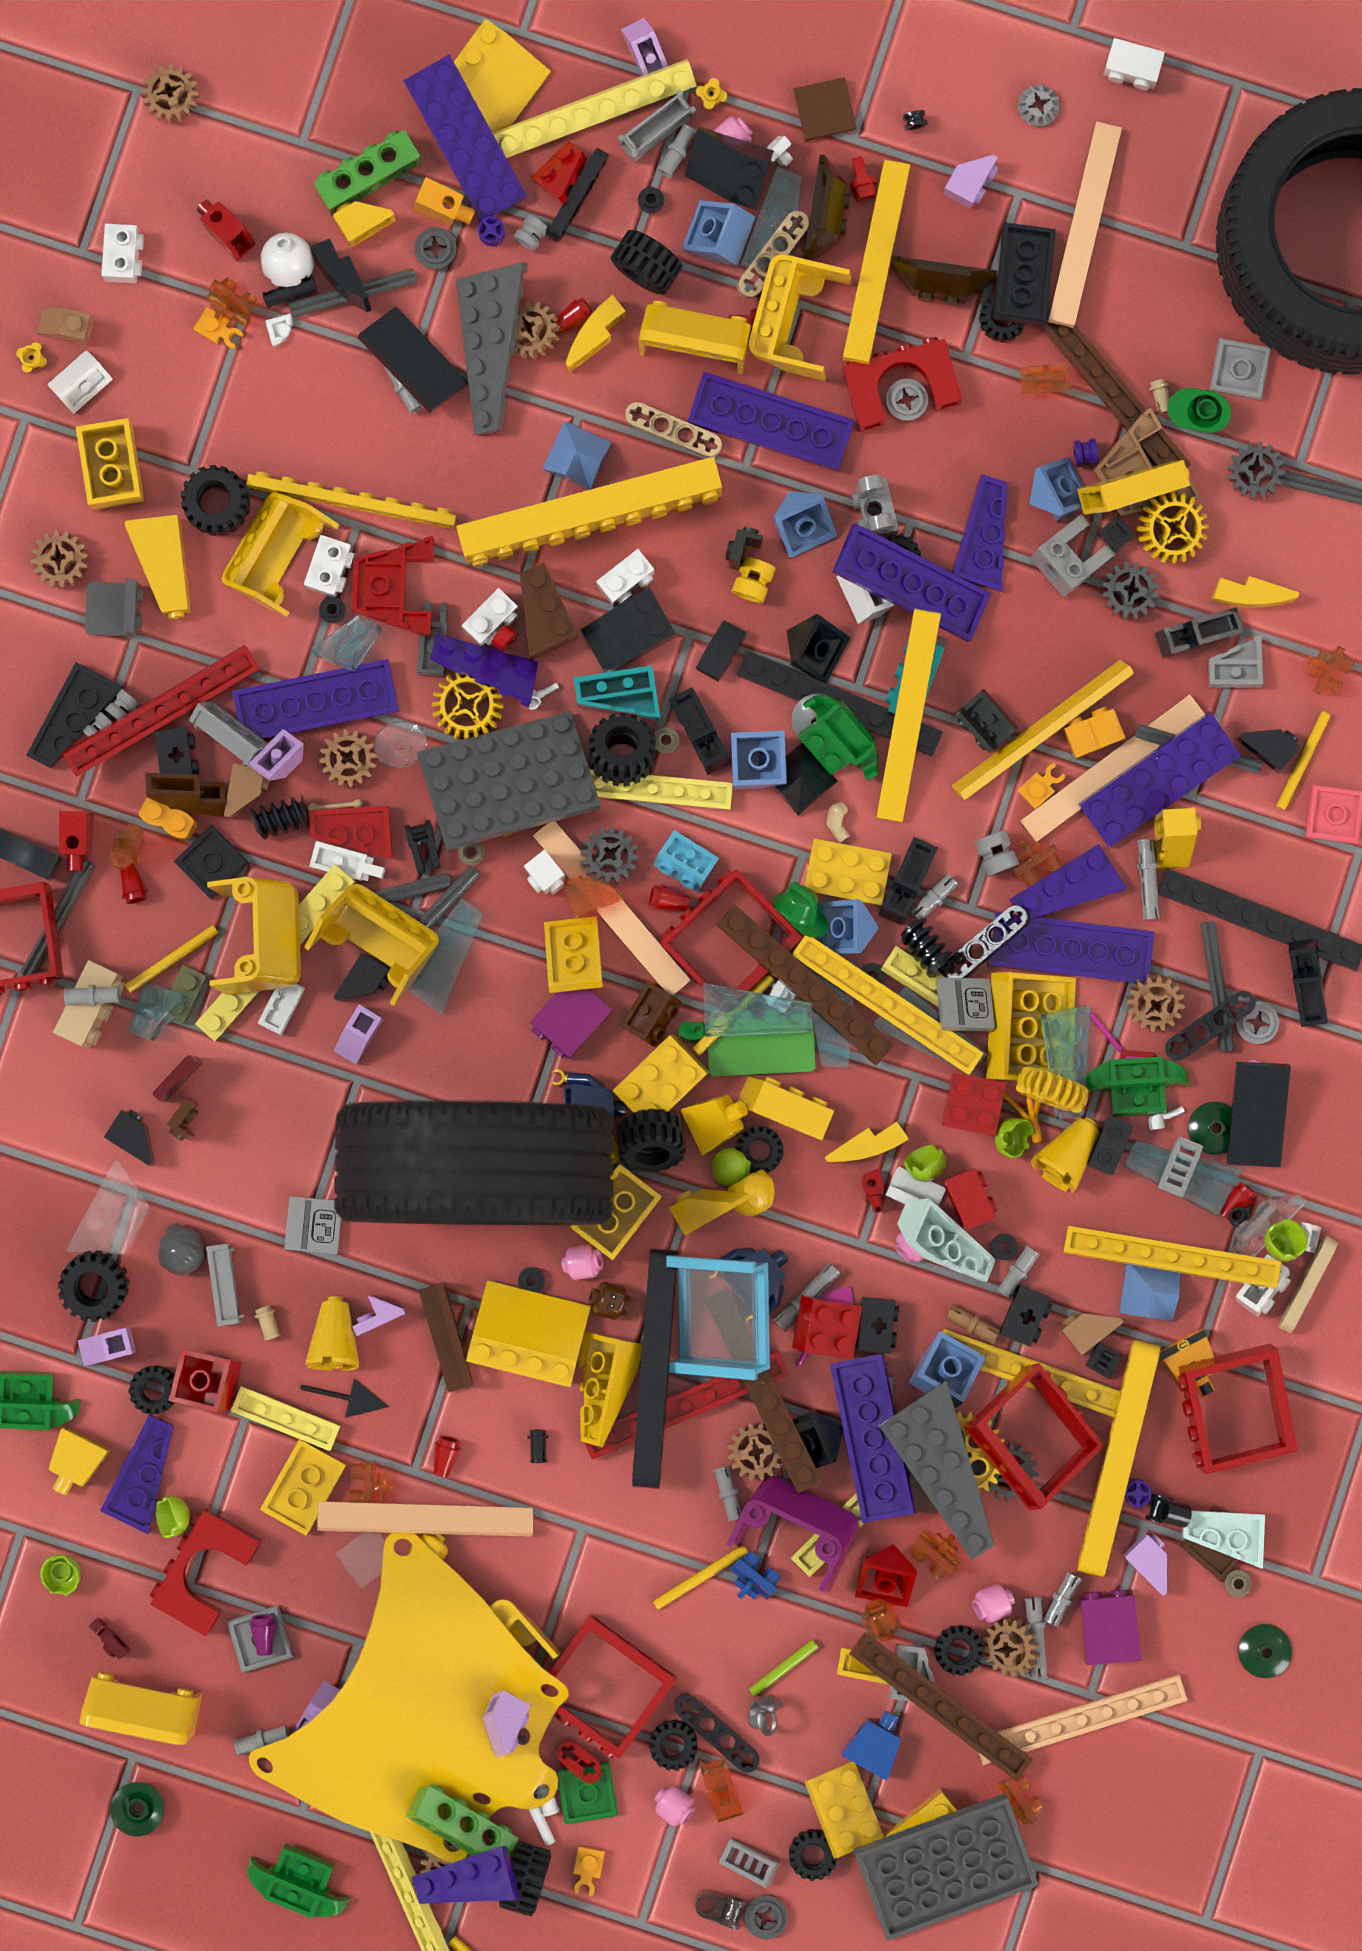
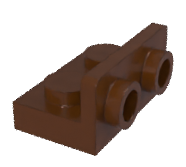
M647 981L620 1027L655 1047L663 1039L665 1029L670 1021L678 1014L681 1001Z
M186 1098L167 1122V1125L171 1127L169 1133L180 1141H184V1139L192 1140L195 1136L183 1124H190L199 1113L196 1110V1107L199 1105L191 1098Z

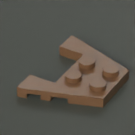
M1151 407L1144 410L1093 469L1100 482L1152 467L1139 444L1143 439L1162 429ZM1190 476V486L1173 491L1176 493V498L1180 493L1186 494V500L1189 497H1193L1195 500L1201 497ZM1159 496L1153 497L1160 503ZM1151 498L1115 510L1119 516L1141 512L1144 506L1151 509L1153 507L1150 504Z

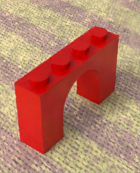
M938 337L926 339L923 341V345L913 347L912 344L903 345L897 348V352L887 354V351L875 353L872 355L869 365L848 361L846 362L847 366H843L842 369L859 432L885 425L886 419L878 395V383L885 373L894 368H911L924 377L935 411L960 405L962 401L946 340H938Z
M205 1509L203 1513L199 1511L196 1513L190 1526L194 1527L189 1537L183 1536L176 1548L180 1553L176 1560L172 1558L169 1560L163 1573L167 1574L162 1584L157 1582L150 1593V1596L153 1597L150 1605L205 1637L210 1633L222 1610L198 1597L190 1589L186 1579V1568L189 1560L195 1553L201 1550L214 1549L247 1566L262 1542L258 1537L209 1509Z

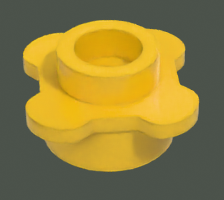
M711 78L709 83L704 86H698L696 89V95L701 97L704 107L709 110L727 99V93L722 91L719 86V80L716 78ZM709 92H713L714 95L710 96Z
M34 342L17 350L16 355L20 358L23 364L22 370L26 373H30L32 369L44 367L47 364V359L42 356V347L39 343ZM31 355L34 356V359H33V360H30V359H29V357H30Z

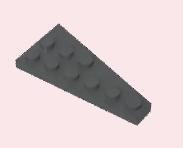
M521 262L456 279L475 435L482 436L503 430L507 398L505 397L507 381H510L512 371H509L511 356L514 357L520 320L518 313L520 297H523L524 294L522 282L524 273H527L528 263Z
M946 1379L881 1423L880 1428L968 1556L973 1560L993 1547L994 1541Z

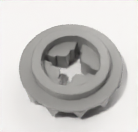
M1043 84L1031 85L1021 93L1018 100V112L1021 118L1027 124L1036 127L1050 124L1057 117L1060 109L1059 97L1055 94L1053 88H1048ZM1035 96L1039 98L1040 102H1047L1043 106L1042 113L1038 108H1031L1035 103Z
M913 379L896 381L891 385L886 395L888 410L892 416L901 421L915 420L923 415L928 405L926 389L922 384ZM903 390H905V394L908 397L915 398L911 402V410L906 407V404H896L903 399Z
M1256 1002L1255 1010L1236 1023L1237 1031L1242 1039L1252 1044L1266 1043L1278 1031V1015L1267 1003ZM1248 1004L1243 1008L1247 1010L1249 1008ZM1260 1012V1021L1268 1024V1026L1259 1027L1256 1034H1254V1025L1246 1021L1255 1019Z

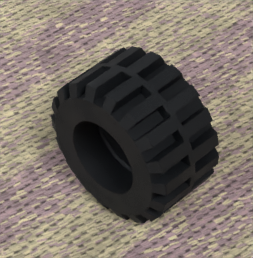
M628 230L610 256L611 261L622 274L644 289L661 295L666 294L683 268L677 256L652 237L636 230Z
M210 465L208 469L201 467L199 468L200 472L197 474L191 473L189 475L191 479L189 481L185 480L183 484L185 489L181 491V506L191 524L198 528L199 531L207 532L212 536H216V533H220L221 536L227 535V531L231 530L234 532L237 530L236 526L238 524L242 525L245 521L243 519L244 516H248V505H250L249 493L241 478L234 471H229L227 467L221 466L217 468L216 465ZM213 487H223L228 490L231 496L228 507L219 514H207L201 508L203 494Z
M620 713L618 717L615 714H611L608 720L602 718L599 721V725L595 724L589 737L590 767L594 769V774L597 777L602 775V781L605 783L612 781L613 786H618L619 783H624V787L630 786L632 781L635 784L639 783L640 777L645 779L649 775V770L652 771L655 761L656 739L650 726L646 727V721L643 719L638 721L637 716L633 714L631 717H626V713ZM616 744H627L636 751L627 756H619L613 754L608 749Z
M664 1109L638 1110L635 1113L628 1114L627 1117H623L617 1125L619 1159L627 1168L642 1172H658L670 1169L671 1166H676L679 1164V1161L684 1159L686 1154L684 1124L675 1113L667 1112Z
M96 1250L94 1253L86 1251L82 1255H77L62 1271L60 1275L61 1280L58 1282V1289L61 1292L58 1296L60 1300H64L62 1306L65 1310L67 1308L72 1310L70 1315L73 1317L79 1315L82 1321L91 1319V1322H97L100 1318L104 1320L111 1314H114L125 1301L129 1291L127 1288L129 1278L125 1276L127 1270L125 1267L121 1268V1261L118 1258L116 1260L111 1258L113 1254L107 1252L104 1255L102 1250ZM93 1272L102 1276L108 1286L106 1297L92 1299L86 1296L80 1288L81 1275Z
M521 1841L515 1845L510 1861L520 1899L499 1901L500 1908L530 1917L535 1913L551 1859L550 1850Z

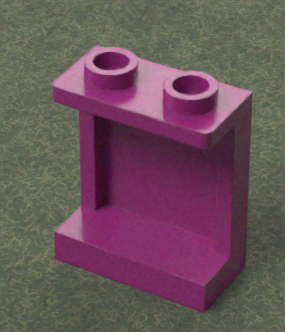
M589 989L557 992L530 1021L534 1026L531 1031L542 1041L547 1037L554 1044L551 1049L561 1058L565 1055L571 1058L613 1010Z
M1127 1589L1112 1590V1595L1101 1596V1592H1087L1085 1597L1079 1598L1085 1646L1084 1661L1086 1665L1141 1661L1135 1595L1128 1593Z

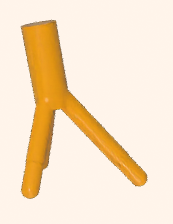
M1004 1092L1003 1098L1024 1119L1032 1123L1035 1134L1031 1135L1033 1143L1043 1141L1038 1122L1041 1102L1035 1100L1033 1108L1032 1099L1027 1097L1028 1115Z

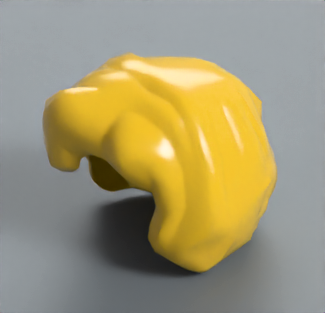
M761 1169L728 1188L730 1192L748 1193L750 1195V1199L734 1208L735 1212L743 1216L752 1217L759 1215L771 1207L775 1194L774 1183L765 1170Z

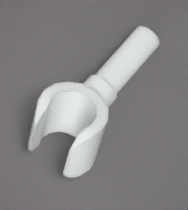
M555 683L539 691L533 689V699L529 709L538 708L541 703L540 698L559 689L558 684Z
M1183 1107L1176 1108L1166 1114L1150 1116L1148 1119L1150 1130L1165 1128L1164 1120L1184 1113Z

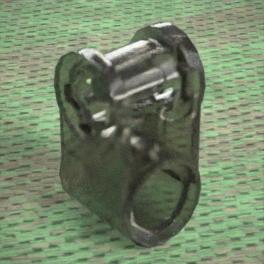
M707 1889L701 1890L696 1894L694 1905L700 1917L731 1929H740L739 1920L743 1908L747 1907L748 1903L746 1901ZM704 1898H710L714 1901L713 1907L708 1910L700 1908L699 1903Z

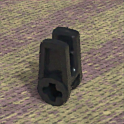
M430 819L425 820L423 824L411 827L409 824L405 825L404 829L417 873L425 872V861H423L420 851V845L426 844L428 848V858L431 860L433 869H440L441 864ZM426 831L425 834L414 836V834Z

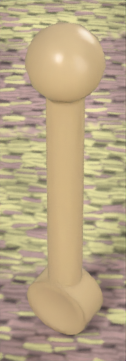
M355 799L354 802L327 805L311 803L308 806V811L350 807L359 808L363 807V801Z

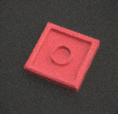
M1311 785L1305 838L1358 845L1362 824V791Z

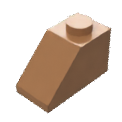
M43 308L37 334L89 346L95 320L90 314L75 310Z
M233 763L224 816L233 819L263 798L264 791L268 792L270 781L250 766Z
M1073 1312L1062 1321L1064 1326L1060 1328V1331L1080 1355H1083L1124 1322L1119 1317L1087 1313L1076 1315Z

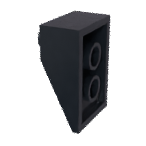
M699 126L685 176L730 202L755 210L763 192L774 150Z
M650 587L622 602L581 629L604 673L617 671L676 638L675 631Z

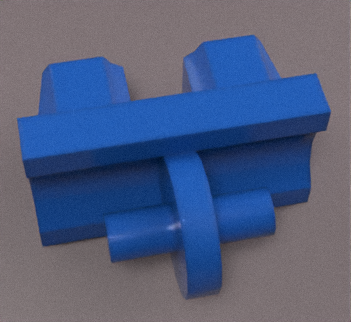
M751 1551L742 1559L739 1558L729 1569L738 1576L733 1582L741 1589L737 1597L742 1599L747 1594L755 1600L760 1594L767 1600L776 1592L777 1588L775 1586L780 1578V1574L770 1567L762 1576L758 1574L754 1569L761 1560Z

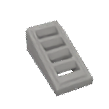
M1177 1137L1157 1188L1183 1198L1203 1146L1183 1137ZM1180 1147L1193 1152L1192 1156L1180 1152ZM1176 1157L1189 1162L1188 1166L1175 1162ZM1174 1168L1184 1172V1177L1170 1172L1171 1169ZM1170 1178L1180 1182L1181 1186L1178 1187L1166 1181Z
M730 1838L719 1864L767 1888L772 1884L781 1862ZM736 1848L740 1851L735 1862L733 1863L730 1861V1859ZM746 1853L749 1855V1858L743 1868L740 1864ZM755 1859H757L759 1863L755 1871L752 1872L750 1869ZM767 1864L769 1868L763 1877L760 1874L764 1865Z

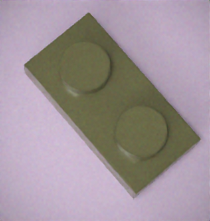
M182 965L159 1013L185 1024L207 976Z

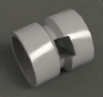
M1006 830L974 842L979 856L985 858L983 866L988 877L1020 865L1015 851L1009 849L1011 841ZM998 847L1001 853L993 856L991 849Z

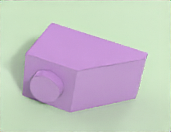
M645 18L621 29L628 49L642 76L668 66L656 34Z
M282 729L249 762V766L269 781L286 778L302 762L304 744Z
M1144 1533L1123 1556L1164 1596L1167 1593V1554L1162 1549L1165 1544L1155 1534L1150 1537Z

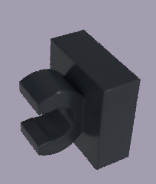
M1098 1342L1085 1366L1110 1379L1122 1356Z

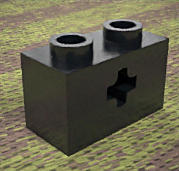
M186 727L154 731L160 773L200 774L198 760L193 759L192 749H196L194 733H189V729ZM176 750L184 754V757L180 758V763L172 759V756L176 755Z
M1106 1116L1087 1166L1112 1176L1134 1126L1112 1116Z
M1019 1285L999 1334L1029 1347L1032 1342L1036 1344L1042 1332V1329L1039 1328L1042 1317L1047 1319L1052 1308V1304L1049 1303L1051 1297ZM1030 1309V1315L1033 1316V1320L1023 1324V1318L1020 1317L1021 1312L1026 1313Z
M862 1297L857 1350L890 1354V1349L896 1348L897 1332H892L893 1321L898 1322L899 1306L895 1305L894 1299ZM877 1317L881 1318V1322L886 1324L885 1328L880 1329V1333H876V1329L871 1327L872 1322L877 1321Z

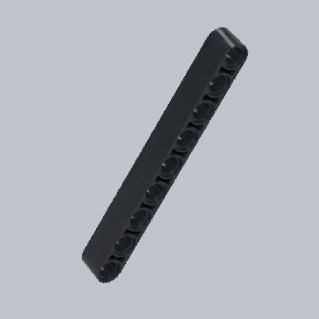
M650 1249L632 1487L660 1488L677 1271L676 1267H667V1256H678L677 1250Z

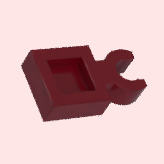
M100 1617L96 1618L89 1625L91 1630L102 1639L101 1641L105 1644L103 1649L110 1657L114 1658L116 1656L120 1660L131 1650L113 1630L111 1631Z

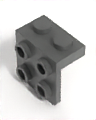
M126 579L125 583H88L85 618L86 633L88 635L138 637L139 629H142L143 615L139 613L140 603H143L144 588L141 587V584L136 579Z

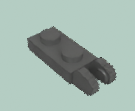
M425 601L424 611H431L432 613L431 602ZM441 603L439 609L440 621L431 623V637L420 635L417 675L444 677V666L430 660L436 633L447 636L448 603Z

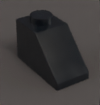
M1281 729L1245 732L1236 739L1276 773L1283 769L1301 747L1297 743L1298 738L1288 730L1283 732Z
M361 953L333 998L341 1002L376 994L379 989L384 991L390 982L387 977L389 969Z
M132 1109L128 1112L121 1110L104 1138L148 1166H153L155 1159L147 1124L142 1122L144 1117Z

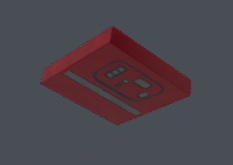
M187 1055L152 1092V1095L159 1101L167 1102L199 1068L202 1062L195 1056Z

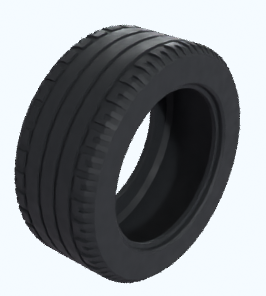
M1352 88L1351 91L1342 89L1331 91L1328 95H1317L1307 99L1304 104L1301 102L1293 106L1284 115H1280L1272 121L1247 150L1231 179L1221 203L1216 227V253L1219 256L1217 263L1219 273L1223 276L1222 284L1227 296L1232 299L1231 304L1239 317H1243V323L1253 334L1256 333L1260 337L1259 340L1270 349L1274 348L1278 351L1277 354L1290 361H1298V365L1310 369L1315 367L1320 369L1321 372L1333 374L1342 372L1343 375H1356L1362 372V309L1342 307L1328 302L1301 284L1289 269L1278 246L1275 231V210L1281 188L1297 173L1309 166L1337 158L1362 159V88Z
M416 1100L346 1104L337 1113L336 1128H338V1131L335 1132V1149L338 1150V1154H335L334 1169L337 1172V1176H334V1193L337 1194V1198H334L335 1213L343 1221L443 1225H601L612 1216L613 1202L610 1201V1197H613V1180L611 1175H613L614 1158L611 1157V1153H614V1136L611 1135V1132L614 1131L613 1116L603 1107L544 1102Z

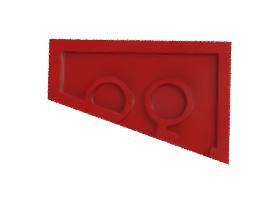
M389 806L309 810L310 837L392 859Z

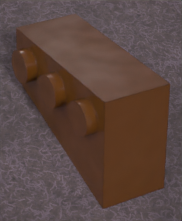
M541 563L520 573L530 660H534L579 639L545 564Z

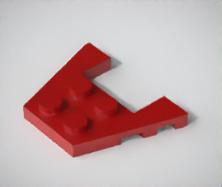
M434 536L425 537L424 540L415 543L402 544V547L389 551L385 549L353 559L352 613L425 637H431V611H404L406 562H434Z

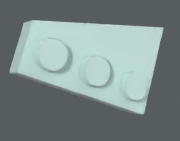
M1192 1510V1518L1189 1525L1182 1528L1183 1538L1263 1569L1264 1514Z

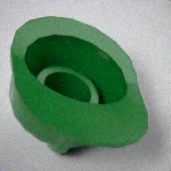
M1183 388L1171 396L1168 402V414L1177 426L1206 433H1215L1228 425L1231 418V407L1225 397L1216 392L1198 388Z
M793 882L785 892L778 893L774 897L773 904L775 909L800 933L813 938L822 937L827 933L828 921L818 909V897L812 889Z

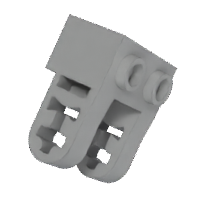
M876 474L859 479L855 486V493L851 494L854 509H859L861 519L857 520L858 525L882 537L898 534L899 527L887 478L882 479L881 474ZM872 504L878 505L882 513L871 516L867 512V507Z
M1083 514L1079 515L1041 545L1030 557L1063 598L1116 555L1107 544L1082 563L1067 545L1090 525V522Z

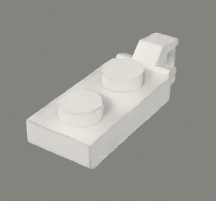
M318 841L315 843L309 867L328 872L336 864L352 879L368 881L369 875L383 878L386 868L372 865L374 858L368 857L366 854Z

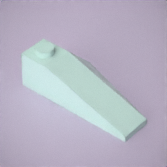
M930 1198L907 1201L897 1223L906 1243L924 1259L982 1282H987L996 1259Z

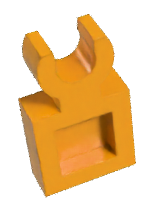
M206 307L193 329L196 333L215 344H218L222 338L226 346L232 350H235L237 347L234 343L230 342V337L238 335L243 338L244 336L237 328H227L230 320Z
M1055 763L1050 764L1046 768L1044 777H1041L1037 772L1017 790L1034 810L1055 792L1050 785L1059 784L1065 778L1064 773L1058 778L1051 776V770L1056 766Z
M578 1846L574 1874L581 1875V1878L575 1883V1894L579 1893V1887L582 1884H586L590 1888L589 1896H593L595 1885L592 1877L600 1879L605 1850Z

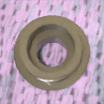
M664 727L657 730L654 734L656 739L655 749L658 752L670 754L678 748L679 736L674 729ZM663 736L671 738L669 745L662 744L661 738Z
M481 842L459 847L458 855L464 864L473 866L483 860L485 849ZM469 848L476 849L477 853L474 857L467 856Z
M1242 1570L1231 1571L1224 1581L1226 1591L1234 1597L1245 1596L1250 1591L1252 1585L1250 1576ZM1236 1579L1243 1581V1585L1239 1589L1234 1587Z

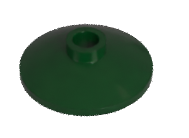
M1207 1102L1200 1105L1192 1113L1188 1122V1134L1191 1141L1203 1146L1202 1152L1211 1155L1227 1152L1231 1107L1222 1102ZM1213 1123L1220 1125L1221 1129L1218 1133H1214L1211 1130Z
M1260 1624L1253 1626L1244 1633L1239 1642L1238 1656L1242 1666L1250 1674L1259 1678H1272L1281 1674L1288 1667L1292 1657V1646L1289 1638L1281 1629L1269 1624ZM1266 1647L1270 1648V1656L1263 1657L1262 1650Z
M132 1782L124 1785L115 1793L110 1806L111 1818L115 1826L124 1834L134 1837L145 1836L153 1832L161 1823L164 1816V1802L160 1793L153 1786L144 1782ZM136 1803L143 1805L142 1812L135 1811L134 1805Z

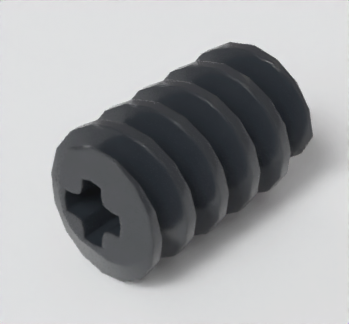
M302 794L300 803L293 796L289 806L284 800H281L279 809L273 802L270 804V811L268 812L263 805L260 806V814L258 815L253 808L250 809L255 829L264 840L268 838L269 831L274 837L278 836L279 828L284 834L288 833L289 825L294 831H297L299 829V822L304 828L309 827V813Z
M922 918L910 924L901 933V942L904 945H908V951L911 954L915 953L914 959L917 962H921L920 967L923 970H927L926 975L929 978H935L950 968L954 960H948L952 954L950 950L942 953L946 945L944 942L936 945L935 942L940 937L938 934L929 936L933 927L923 928L927 919Z

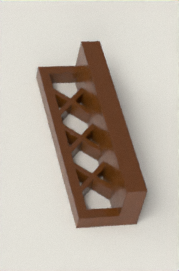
M445 1282L419 1289L418 1291L448 1393L473 1386L474 1381L469 1364L466 1361L467 1357Z

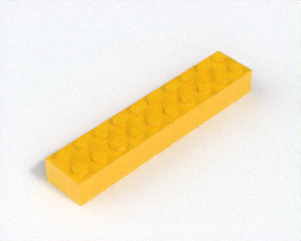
M710 457L457 525L456 528L467 565L472 564L473 567L487 564L488 559L498 557L499 560L511 558L514 556L513 552L524 550V553H530L539 550V545L549 543L550 546L563 544L565 542L564 539L575 536V539H582L590 536V532L600 529L601 533L616 529L615 525L626 522V526L642 522L641 518L647 516L656 519L666 516V511L677 509V512H683L692 509V504L702 502L703 505L715 503L718 501V497H722V484L715 459Z

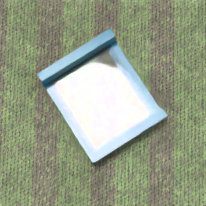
M668 1255L667 1267L678 1268L680 1358L669 1362V1373L757 1380L759 1373L770 1369L768 1262L755 1263L751 1261Z

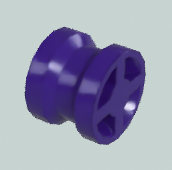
M488 216L479 223L478 232L483 244L495 247L502 243L505 237V230L499 218Z
M1095 438L1089 439L1087 442L1079 440L1073 442L1076 467H1082L1085 463L1098 465V449Z
M1130 1480L1127 1484L1124 1499L1134 1507H1143L1151 1500V1488L1142 1480Z

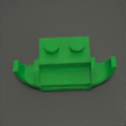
M816 695L803 703V706L811 708L817 717L816 722L799 732L798 738L830 775L851 762L854 766L857 764L861 766L867 781L878 775L879 760L874 742L875 738L843 701L839 702L826 695Z
M1163 1057L1112 1059L1097 1066L1082 1080L1083 1085L1089 1092L1095 1089L1110 1091L1112 1117L1166 1114L1165 1088H1169V1085L1174 1084L1183 1085L1184 1087L1190 1086L1188 1071L1176 1062L1164 1059Z
M0 1370V1428L51 1430V1428L65 1424L80 1413V1399L59 1402V1398H54V1372Z
M286 1843L276 1866L271 1864L268 1869L260 1865L256 1858L252 1856L246 1870L248 1878L254 1888L263 1895V1899L311 1919L313 1917H330L340 1914L346 1909L350 1897L346 1895L344 1897H337L329 1894L331 1889L327 1888L326 1885L334 1868V1863Z

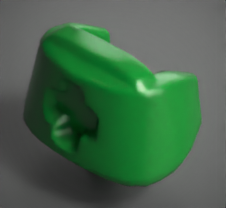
M683 1021L678 1028V1034L681 1039L692 1044L698 1043L707 1033L703 1022Z

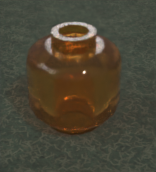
M878 1599L865 1606V1610L862 1613V1621L867 1633L874 1639H880L882 1642L894 1638L895 1633L900 1628V1620L894 1605L890 1602H885L884 1599Z

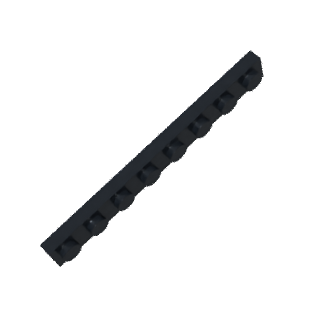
M750 651L746 652L737 673L738 677L798 702L810 694H824L839 702L843 701L868 731L889 740L891 739L895 713L889 712L887 708ZM921 723L916 751L932 757L943 732Z
M1167 869L1158 895L1288 946L1289 942L1316 938L1319 958L1354 972L1357 971L1362 959L1361 944Z

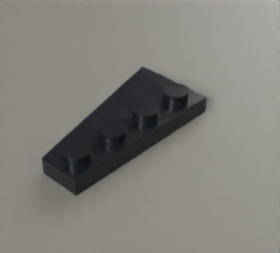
M75 662L26 756L51 769L63 756L62 752L70 748L84 733L83 730L94 722L95 717L100 712H103L116 697L117 693L124 687Z

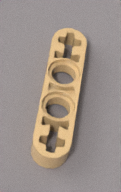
M801 211L791 212L743 273L737 283V291L742 297L746 299L754 298L764 287L767 272L759 269L758 261L760 259L767 258L771 261L777 255H788L809 226V220L805 213ZM799 218L802 229L796 228L790 236L786 233L793 224L790 219L795 220ZM778 237H782L787 241V249L783 252L776 250L774 247V240ZM755 274L764 279L763 282L760 278L756 280L753 284L754 289H756L755 291L750 290L747 292L744 290L746 285L743 281L749 282Z
M632 403L626 409V421L633 428L704 458H715L721 452V440L712 432L643 403ZM637 409H641V415L649 418V413L654 414L650 419L649 428L645 427L646 420L638 418L637 422L633 421V415L630 412H636ZM662 418L668 421L669 428L665 432L655 430L654 422L657 419ZM680 430H691L693 433L692 440L687 443L680 441L678 438ZM697 434L702 435L700 440L708 443L710 439L714 440V446L717 449H711L710 452H706V446L698 443V448L693 447L697 441Z
M1328 1236L1322 1239L1279 1321L1278 1328L1289 1334L1294 1330L1337 1248L1338 1241Z

